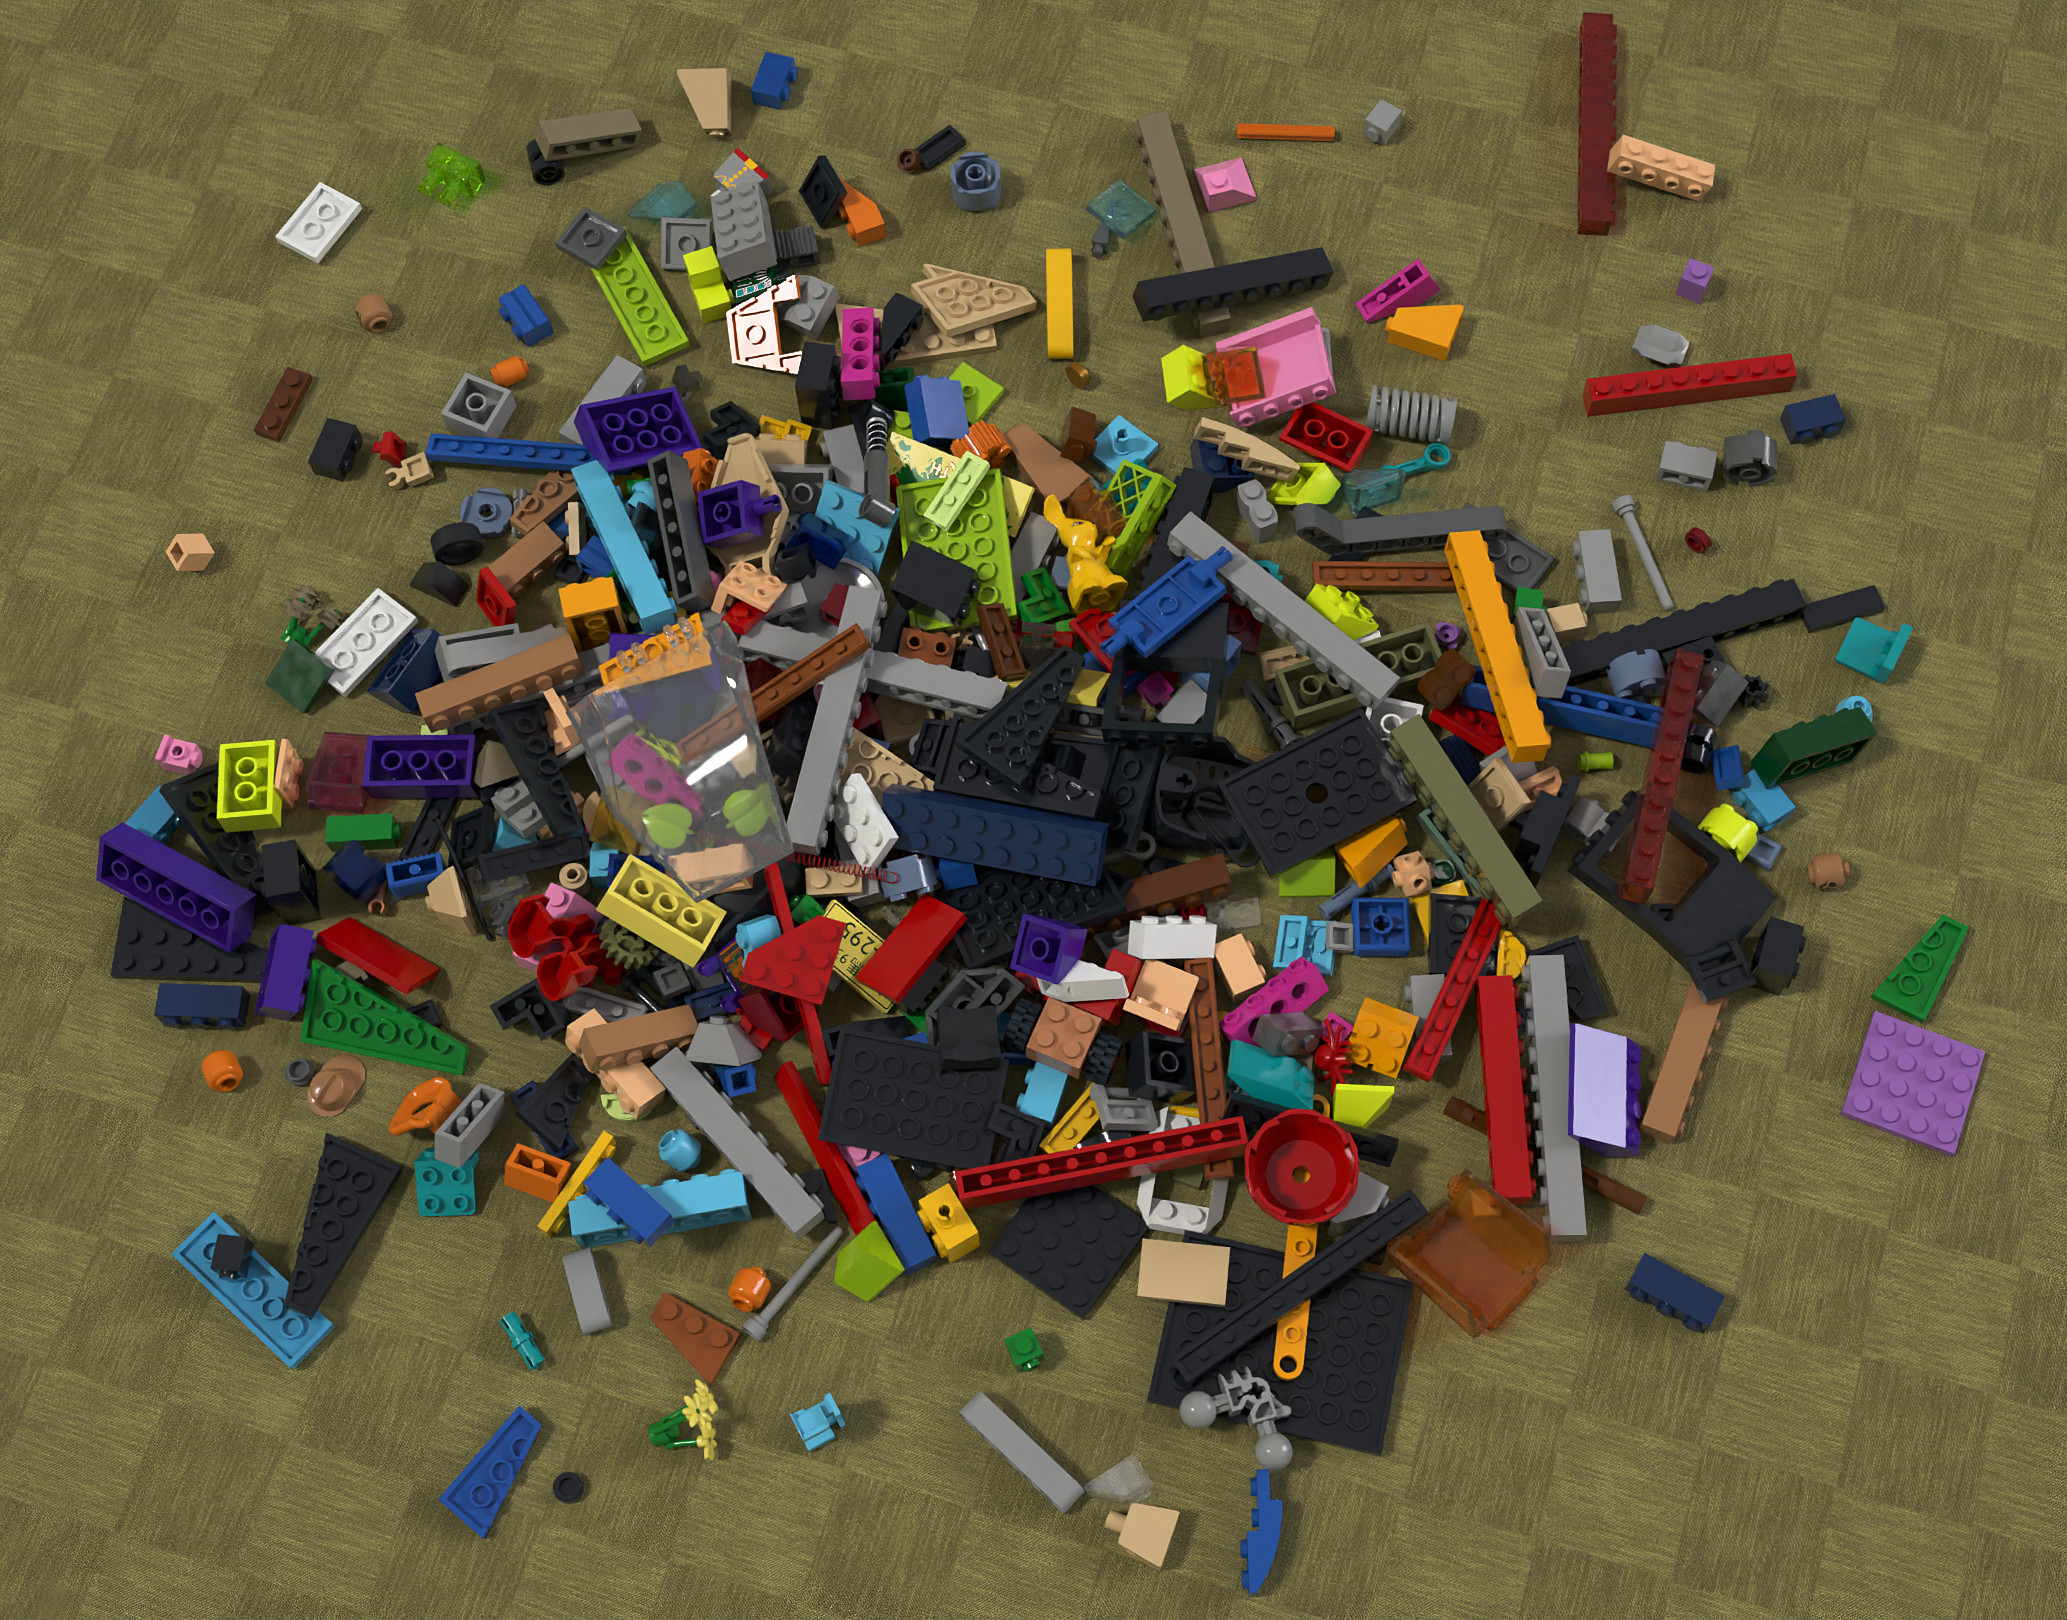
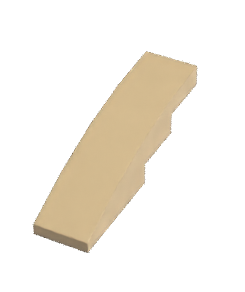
M1202 417L1195 429L1194 439L1219 445L1217 454L1242 460L1241 469L1289 482H1292L1299 471L1300 465L1278 449L1234 427Z

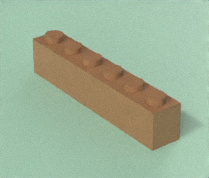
M568 634L415 693L423 719L430 732L433 733L464 720L472 719L474 716L485 713L490 709L499 708L541 690H547L559 683L572 680L577 676L585 674L572 639Z
M1691 979L1638 1127L1641 1134L1670 1144L1675 1136L1680 1138L1685 1126V1122L1681 1120L1684 1111L1689 1112L1692 1106L1694 1096L1690 1095L1692 1087H1698L1703 1071L1699 1067L1701 1061H1707L1712 1045H1709L1708 1041L1710 1035L1715 1036L1719 1029L1721 1021L1716 1018L1719 1010L1724 1012L1729 995L1703 1004Z

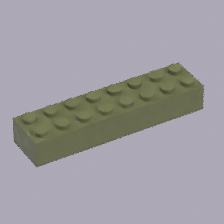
M1420 714L1391 730L1388 742L1390 746L1388 748L1389 754L1395 763L1400 761L1405 769L1403 775L1409 785L1415 784L1419 790L1418 798L1426 809L1430 807L1434 813L1433 821L1441 832L1446 831L1450 838L1448 844L1456 855L1460 853L1465 860L1463 866L1471 878L1476 877L1481 886L1478 889L1486 901L1491 900L1496 907L1494 914L1502 925L1506 923L1509 929L1538 913L1543 901Z

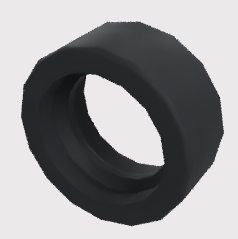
M459 522L445 525L436 530L430 539L436 561L449 566L468 563L478 558L484 549L480 531L472 523Z

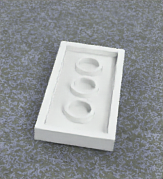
M377 588L315 652L317 656L335 669L327 684L346 698L418 623L416 616Z

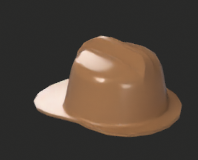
M339 1055L330 1059L311 1080L307 1091V1102L310 1109L322 1117H334L342 1113L365 1081L366 1071L363 1063L351 1055Z

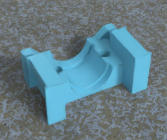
M831 1393L823 1397L824 1401L806 1411L801 1409L794 1414L790 1413L809 1452L835 1439L830 1425L838 1422L840 1428L846 1426Z

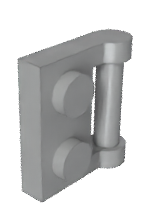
M1093 1084L1091 1086L1090 1097L1091 1100L1095 1101L1103 1130L1154 1131L1159 1125L1151 1100L1130 1097L1128 1088L1104 1087L1101 1084ZM1109 1099H1134V1100H1109Z

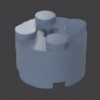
M974 151L963 154L959 157L960 160L955 164L953 163L950 170L952 196L955 202L964 211H981L994 208L1001 195V172L998 162L995 159L992 160L988 157V154Z
M1644 649L1646 654L1637 655L1636 651L1629 652L1614 659L1609 664L1611 669L1606 668V672L1615 697L1646 703L1645 700L1662 696L1669 692L1668 679L1659 653L1656 650Z
M919 854L890 861L887 862L888 868L883 869L882 864H880L877 872L879 875L880 869L882 870L881 880L884 877L885 870H887L886 881L895 882L897 880V876L890 872L898 875L896 883L880 881L884 897H890V901L893 902L907 898L908 891L917 890L919 895L935 890L934 884H938L931 855L924 854L925 858L920 859Z

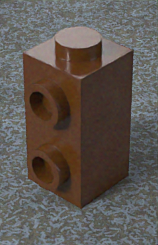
M1071 407L1063 425L1060 457L1085 465L1088 456H1093L1097 446L1095 438L1099 426L1095 425L1096 414Z

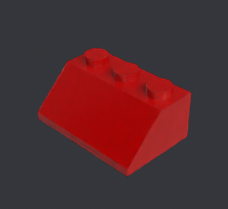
M1312 402L1295 410L1279 440L1350 473L1359 466L1371 446L1373 430Z

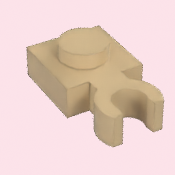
M425 452L402 460V468H390L385 472L390 479L396 477L394 481L388 483L393 490L402 488L405 482L410 487L434 478L430 460H427Z

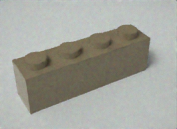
M631 108L615 109L613 111L540 121L535 140L545 160L552 161L638 147L642 129Z

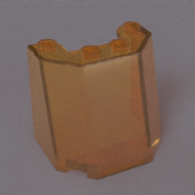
M1465 1168L1460 1175L1456 1174L1447 1185L1449 1189V1202L1443 1208H1438L1425 1228L1418 1229L1412 1238L1407 1234L1395 1238L1389 1245L1388 1255L1391 1264L1472 1338H1477L1485 1329H1488L1490 1332L1496 1330L1535 1288L1539 1280L1535 1275L1548 1263L1551 1257L1548 1232L1544 1227Z

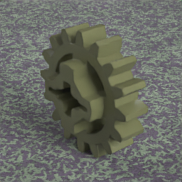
M610 918L608 921H605L601 928L602 932L599 935V939L603 940L600 948L608 950L605 957H614V964L616 966L623 962L625 969H629L631 964H633L636 970H638L642 964L648 966L659 952L657 950L659 947ZM618 929V932L614 935V930ZM644 945H646V950L642 952Z

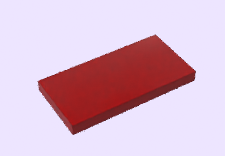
M924 893L855 978L860 984L899 1004L964 924L967 917L959 910Z
M351 917L323 930L316 937L317 944L406 995L436 978L440 970L437 966Z

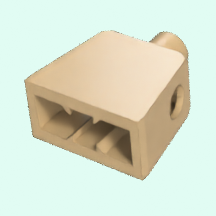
M1131 1503L1127 1516L1110 1510L1104 1527L1121 1533L1117 1543L1118 1548L1150 1567L1161 1571L1180 1512Z

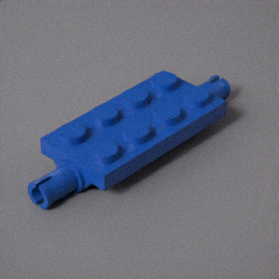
M1221 546L1206 560L1202 559L1201 561H1195L1188 555L1108 620L1109 626L1116 633L1100 644L1102 652L1105 655L1107 654V657L1112 658L1114 654L1128 644L1143 657L1147 658L1226 594V586L1217 579L1216 572L1233 560L1230 551Z

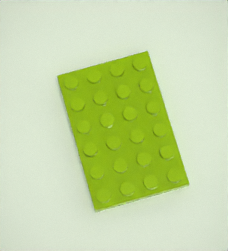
M996 468L987 471L948 531L927 521L923 515L949 477L896 487L898 508L901 509L899 522L903 558L912 540L975 569L981 581L980 591L977 596H973L970 603L971 611L967 620H963L961 627L909 611L910 626L920 627L927 633L979 626L981 624L976 612L979 605L998 603L1004 604L1009 620L1018 619L1000 469Z

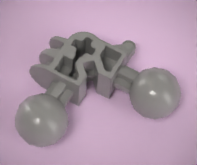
M1248 1366L1245 1367V1375L1242 1376L1236 1370H1232L1228 1380H1225L1221 1374H1218L1222 1394L1211 1397L1208 1393L1193 1391L1182 1399L1179 1407L1180 1416L1185 1424L1194 1429H1204L1210 1426L1219 1413L1228 1411L1230 1418L1240 1415L1243 1407L1251 1410L1247 1421L1250 1429L1257 1427L1260 1436L1255 1446V1457L1259 1464L1265 1469L1275 1471L1285 1468L1290 1463L1293 1455L1292 1445L1284 1435L1277 1433L1274 1421L1288 1417L1291 1414V1408L1287 1405L1284 1406L1274 1398L1275 1395L1270 1392V1387L1264 1379L1252 1377ZM1252 1388L1256 1392L1261 1391L1259 1399H1256L1255 1395H1249Z

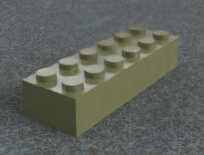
M1428 622L1359 643L1362 648L1400 677L1395 690L1388 698H1395L1417 691L1416 688L1420 679L1428 671L1435 668L1437 660L1442 655ZM1311 659L1276 670L1274 683L1293 730L1366 707L1353 692L1339 686L1336 679L1328 672L1324 673L1319 670Z

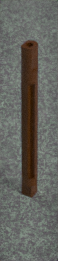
M1451 1096L1443 1114L1487 1136L1486 1115ZM1533 1138L1527 1139L1528 1150L1532 1149L1533 1160L1537 1162V1159H1541L1540 1148L1535 1147V1140ZM1581 1164L1584 1187L1639 1215L1647 1199L1646 1196Z

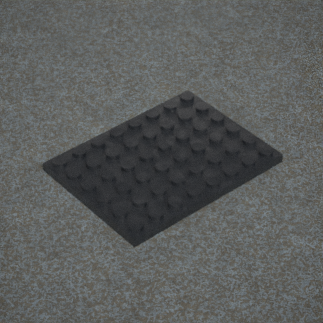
M1185 1230L1183 1243L1230 1247L1225 1307L1169 1301L1147 1402L1179 1410L1182 1399L1193 1391H1202L1208 1393L1211 1397L1222 1394L1218 1374H1221L1225 1380H1228L1232 1370H1236L1242 1376L1245 1375V1367L1248 1366L1252 1377L1264 1379L1270 1387V1392L1275 1395L1274 1398L1284 1406L1287 1405L1291 1408V1414L1288 1417L1274 1421L1277 1433L1380 1457L1414 1282L1353 1268L1310 1299L1303 1369L1298 1378L1294 1380H1282L1274 1372L1273 1361L1277 1323H1275L1188 1385L1172 1363L1171 1358L1281 1281L1285 1252ZM1285 1357L1280 1361V1368L1286 1373L1294 1372L1297 1368L1293 1358ZM1252 1388L1249 1395H1255L1256 1399H1259L1261 1391L1256 1392ZM1243 1407L1240 1415L1229 1418L1228 1411L1217 1414L1216 1418L1249 1426L1247 1418L1251 1410Z

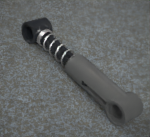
M869 399L859 414V422L865 424L867 429V452L864 456V499L860 504L858 514L860 517L884 528L891 522L896 509L895 504L890 502V457L887 454L886 432L894 420L895 412L873 399Z

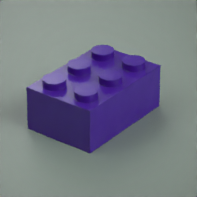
M280 924L271 933L254 1015L289 1021L294 1015H297L298 1010H302L305 994H302L301 991L304 983H308L311 967H308L307 963L309 957L314 955L317 940L313 939L314 931Z

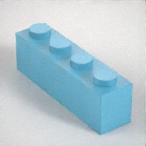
M1036 1062L1034 1068L1029 1067L1025 1078V1083L1028 1084L1025 1094L1020 1093L1016 1109L1046 1122L1044 1128L1052 1130L1070 1075Z

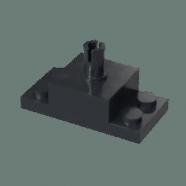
M1571 775L1568 784L1562 782L1557 796L1540 790L1531 813L1528 812L1526 815L1520 812L1508 824L1520 830L1521 836L1513 856L1527 863L1524 873L1535 889L1582 780Z

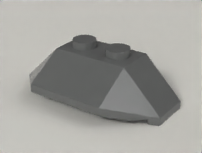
M1005 968L961 969L925 1011L928 1044L939 1046L937 1015L940 1007L975 1009L984 1006H996L998 1018L1025 985Z

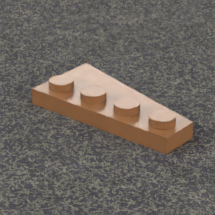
M550 470L544 479L541 478L536 484V490L532 495H527L510 517L511 526L526 536L541 522L544 521L548 524L568 507V503L575 502L580 495L576 489L572 471Z

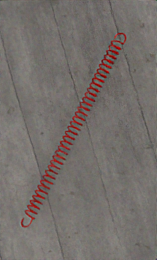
M701 831L697 834L696 839L699 843L706 845L707 843H702L698 840V835L700 833H706L704 831ZM711 833L709 834V845H719L720 848L723 846L724 848L730 847L731 837L729 838L728 846L725 847L726 836L724 837L723 845L720 846L721 835L719 836L718 844L715 845L716 834L712 844H710ZM750 841L749 844H748V851H749V852H750L749 849H750V846H751V841ZM756 842L754 843V845H753V851L751 852V853H754V854H755V851H754V850H755V847H756ZM761 843L758 846V852L755 854H759V856L764 855V857L769 856V858L774 857V859L779 858V860L784 859V861L789 860V862L794 861V863L799 862L800 865L804 863L805 866L809 864L810 867L814 865L815 868L819 866L820 869L824 867L825 870L829 867L830 870L831 858L829 859L828 867L825 868L826 857L822 867H820L821 856L817 866H815L816 855L812 865H810L811 854H809L808 862L805 864L806 853H804L803 861L800 863L801 852H799L798 860L795 862L796 851H794L793 859L790 861L791 850H789L788 858L785 860L786 849H784L783 857L780 859L781 848H779L778 856L775 858L776 847H774L773 855L770 857L771 846H769L768 854L765 856L766 845H764L763 853L760 855ZM836 859L834 860L833 868L830 871H832L833 869L835 871ZM841 860L839 861V867L835 872H837L838 870L840 872ZM846 861L844 862V868L840 873H842L843 871L845 873ZM851 863L849 864V869H848V871H847V873L849 872V874H850ZM856 864L854 865V870H853V872H852V874L854 873V875H855ZM861 865L859 866V871H858V873H857V875L859 874V876H860ZM865 866V867H864V873H863V875H864L865 878H868V876H867V877L865 876V871H866V866ZM870 867V869H869V874H868V876H869L870 879H873V878H874L876 881L879 879L881 882L884 880L886 883H896V882L898 881V875H897L896 873H894V872H890V873L895 874V875L897 876V880H896L895 882L886 881L885 876H886L887 870H885L884 877H883V879L881 880V879H880V875H881V871H882L881 869H880V871H879V876H878V878L876 879V878H875V873H876V870H877L876 868H875V870H874V875H873V877L871 878V877H870L871 867Z

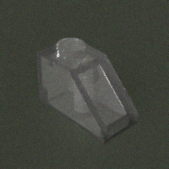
M1133 1453L1084 1485L1083 1489L1086 1496L1125 1505H1129L1132 1502L1140 1504L1151 1496L1149 1491L1153 1489V1482Z

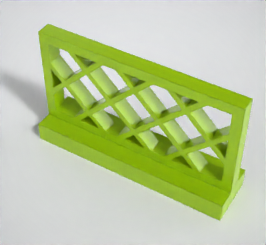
M1125 459L1120 464L1089 521L1095 524L1097 528L1096 547L1101 545V535L1110 532V536L1115 537L1116 543L1112 545V551L1105 564L1110 571L1123 578H1126L1177 486L1163 475L1151 472ZM1130 468L1133 470L1134 478L1124 483V476ZM1152 478L1146 490L1142 491L1141 482ZM1135 485L1137 494L1127 498L1126 489ZM1120 493L1121 502L1111 505L1113 496ZM1138 501L1133 513L1130 514L1128 505ZM1123 509L1124 517L1114 522L1113 512ZM1107 516L1108 525L1099 529V521ZM1125 524L1120 537H1117L1116 528Z

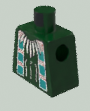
M771 266L734 279L733 286L736 305L738 306L753 297L756 298L767 292V289L783 283L787 280L786 278L792 276L790 270L777 271L775 266Z

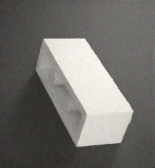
M1197 915L1189 916V920H1182L1183 917L1166 916L1165 920H1159L1155 916H1142L1141 920H1130L1128 954L1141 959L1214 958L1217 924L1207 922L1206 917Z

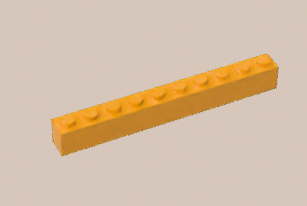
M1480 530L1451 532L1448 535L1444 551L1511 763L1544 761L1547 750L1551 747V737L1545 731L1543 712L1538 710L1536 691L1534 688H1531L1529 682V669L1527 666L1524 667L1522 648L1520 645H1517L1515 627L1513 624H1510L1508 618V605L1503 602L1501 584L1496 581L1495 566L1488 557V544L1486 541H1483Z

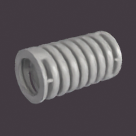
M1373 385L1366 427L1372 429L1373 432L1380 431L1381 434H1386L1389 428V434L1392 436L1397 434L1399 428V435L1401 437H1406L1409 429V437L1411 439L1417 437L1419 430L1420 440H1426L1428 435L1430 442L1436 441L1449 445L1457 398L1450 399L1443 396L1439 402L1438 395H1432L1429 398L1427 393L1419 396V393L1415 391L1410 395L1408 390H1403L1400 393L1397 388L1392 389L1389 395L1388 387L1384 386L1381 389V387Z

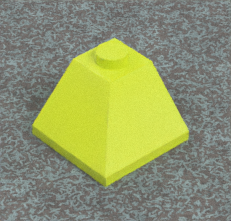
M1297 463L1300 465L1299 471L1292 482L1278 479L1266 495V500L1271 504H1327L1335 497V493L1341 484L1325 463Z
M1336 1084L1332 1098V1120L1363 1129L1368 1128L1389 1108L1394 1094V1086Z

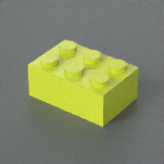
M275 740L220 744L217 820L225 832L281 828L282 800L274 790L280 748Z

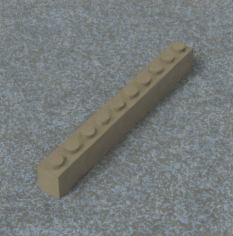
M1162 111L1137 117V127L1133 129L1136 143H1141L1142 163L1146 162L1148 166L1146 168L1148 183H1153L1154 189H1152L1153 200L1155 204L1159 203L1160 206L1158 210L1161 224H1165L1167 228L1165 230L1167 245H1172V262L1174 266L1178 265L1180 271L1177 274L1215 267L1167 112ZM1212 308L1206 312H1192L1193 314L1190 315L1192 327L1198 330L1200 338L1230 332L1231 317L1228 308Z

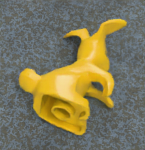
M1049 495L1044 502L1043 514L1048 522L1055 525L1062 544L1068 549L1066 560L1070 571V579L1067 585V592L1071 602L1069 608L1072 615L1079 616L1090 608L1101 609V612L1104 613L1114 609L1122 600L1128 586V582L1122 576L1113 575L1105 564L1112 545L1116 543L1115 537H1107L1100 546L1096 547L1095 541L1098 537V532L1095 524L1089 521L1066 518L1055 495Z

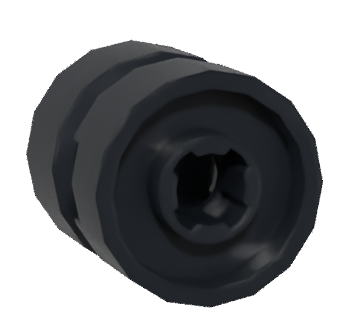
M532 140L527 145L526 151L534 181L541 185H551L559 182L565 175L562 160L546 161L536 140Z
M1685 724L1679 741L1680 745L1675 750L1673 764L1680 770L1688 773H1705L1709 767L1711 752L1714 750L1717 740V733L1702 724Z

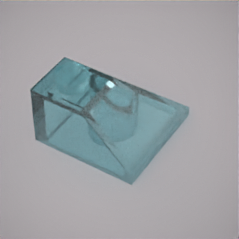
M681 181L660 182L626 214L632 218L661 220V217L691 218L694 215L693 210L699 205Z
M1366 468L1360 471L1353 470L1342 476L1340 489L1351 514L1359 513L1363 506L1371 509L1401 499L1406 475L1404 469Z

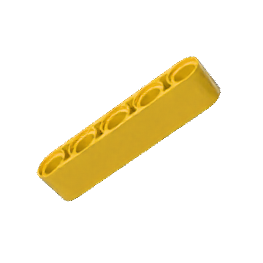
M1071 248L1046 249L1048 359H1074Z

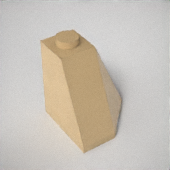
M727 68L677 69L680 82L705 133H709L710 137H724V133H731L732 77Z

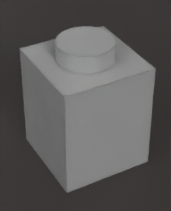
M1381 99L1365 119L1363 135L1367 136L1369 140L1384 146L1400 126L1402 110Z

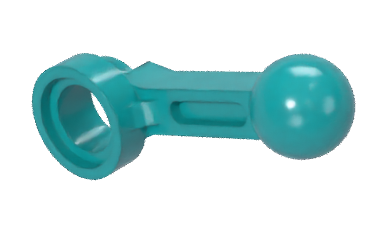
M1432 443L1426 447L1423 457L1396 466H1382L1378 471V479L1383 485L1389 486L1393 485L1398 479L1421 472H1430L1431 469H1442L1447 466L1450 460V451L1441 443ZM1430 455H1439L1442 461L1435 462L1430 458Z

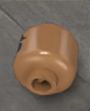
M366 294L360 298L355 306V314L365 330L379 333L388 328L392 320V312L382 296Z
M1837 852L1816 854L1813 856L1812 862H1808L1810 884H1815L1818 890L1841 888L1845 883V878L1850 877L1848 860L1842 861L1841 855Z

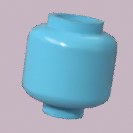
M685 1130L668 1131L659 1142L660 1159L678 1172L695 1168L701 1160V1143Z

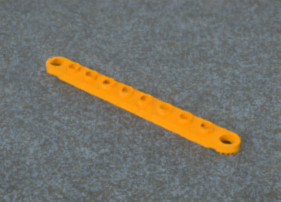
M1314 1094L1313 1102L1320 1104L1323 1108L1322 1115L1329 1118V1102L1325 1097ZM1298 1168L1294 1171L1293 1179L1296 1182L1305 1183L1309 1180L1310 1175L1306 1169ZM1318 1223L1307 1226L1288 1225L1282 1279L1315 1257ZM1310 1299L1277 1323L1273 1369L1276 1376L1282 1380H1294L1302 1372ZM1285 1357L1293 1358L1297 1368L1294 1372L1286 1373L1280 1368V1361Z

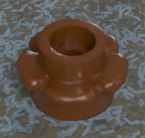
M903 149L897 156L898 168L904 170L905 173L914 172L921 163V159L918 157L919 153L914 149Z

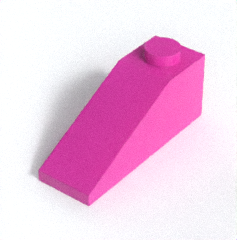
M1418 258L1355 304L1365 321L1370 323L1395 314L1397 308L1418 306L1441 289L1429 270Z

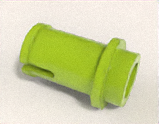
M1583 751L1582 754L1577 755L1578 770H1583V772H1588L1589 769H1612L1613 767L1612 752L1588 753V751Z

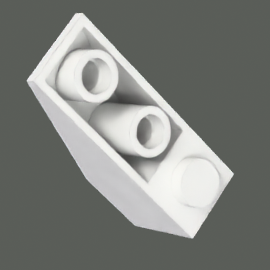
M1080 960L1076 962L1059 984H1053L1036 978L1042 994L1063 1002L1119 999L1129 996L1123 975Z

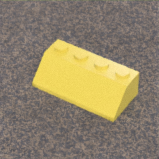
M629 854L596 908L598 912L694 968L705 952L726 914L725 910Z

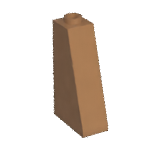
M1026 424L1012 427L1003 435L1011 447L1008 457L1028 486L1035 488L1034 494L1043 507L1046 498L1052 494L1059 501L1063 512L1096 494V481L1093 477L1071 460L1060 457L1059 450Z

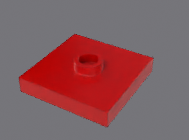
M488 566L480 569L476 594L477 605L494 627L514 624L517 604Z

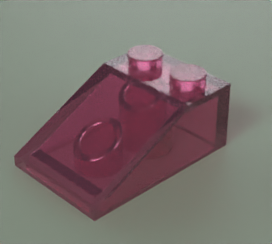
M324 733L306 782L309 809L364 813L369 794L362 786L368 736L375 735Z

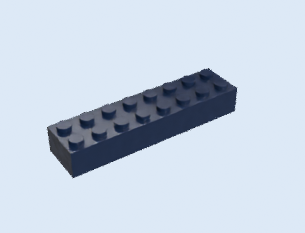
M894 783L883 792L881 809L899 837L892 848L1090 886H1096L1102 877L1108 823Z

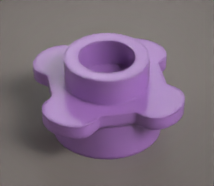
M1437 623L1434 637L1438 646L1441 645L1447 647L1448 650L1451 648L1455 650L1457 648L1456 640L1461 635V629L1452 623Z

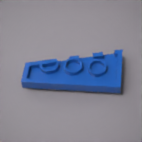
M518 1406L438 1499L483 1539L542 1425L521 1406Z

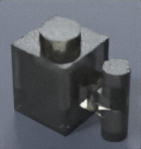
M1028 621L1022 622V632L1032 633V635L1024 634L1019 644V652L1025 670L1035 671L1059 649L1055 648L1056 638L1044 636H1054L1056 625Z

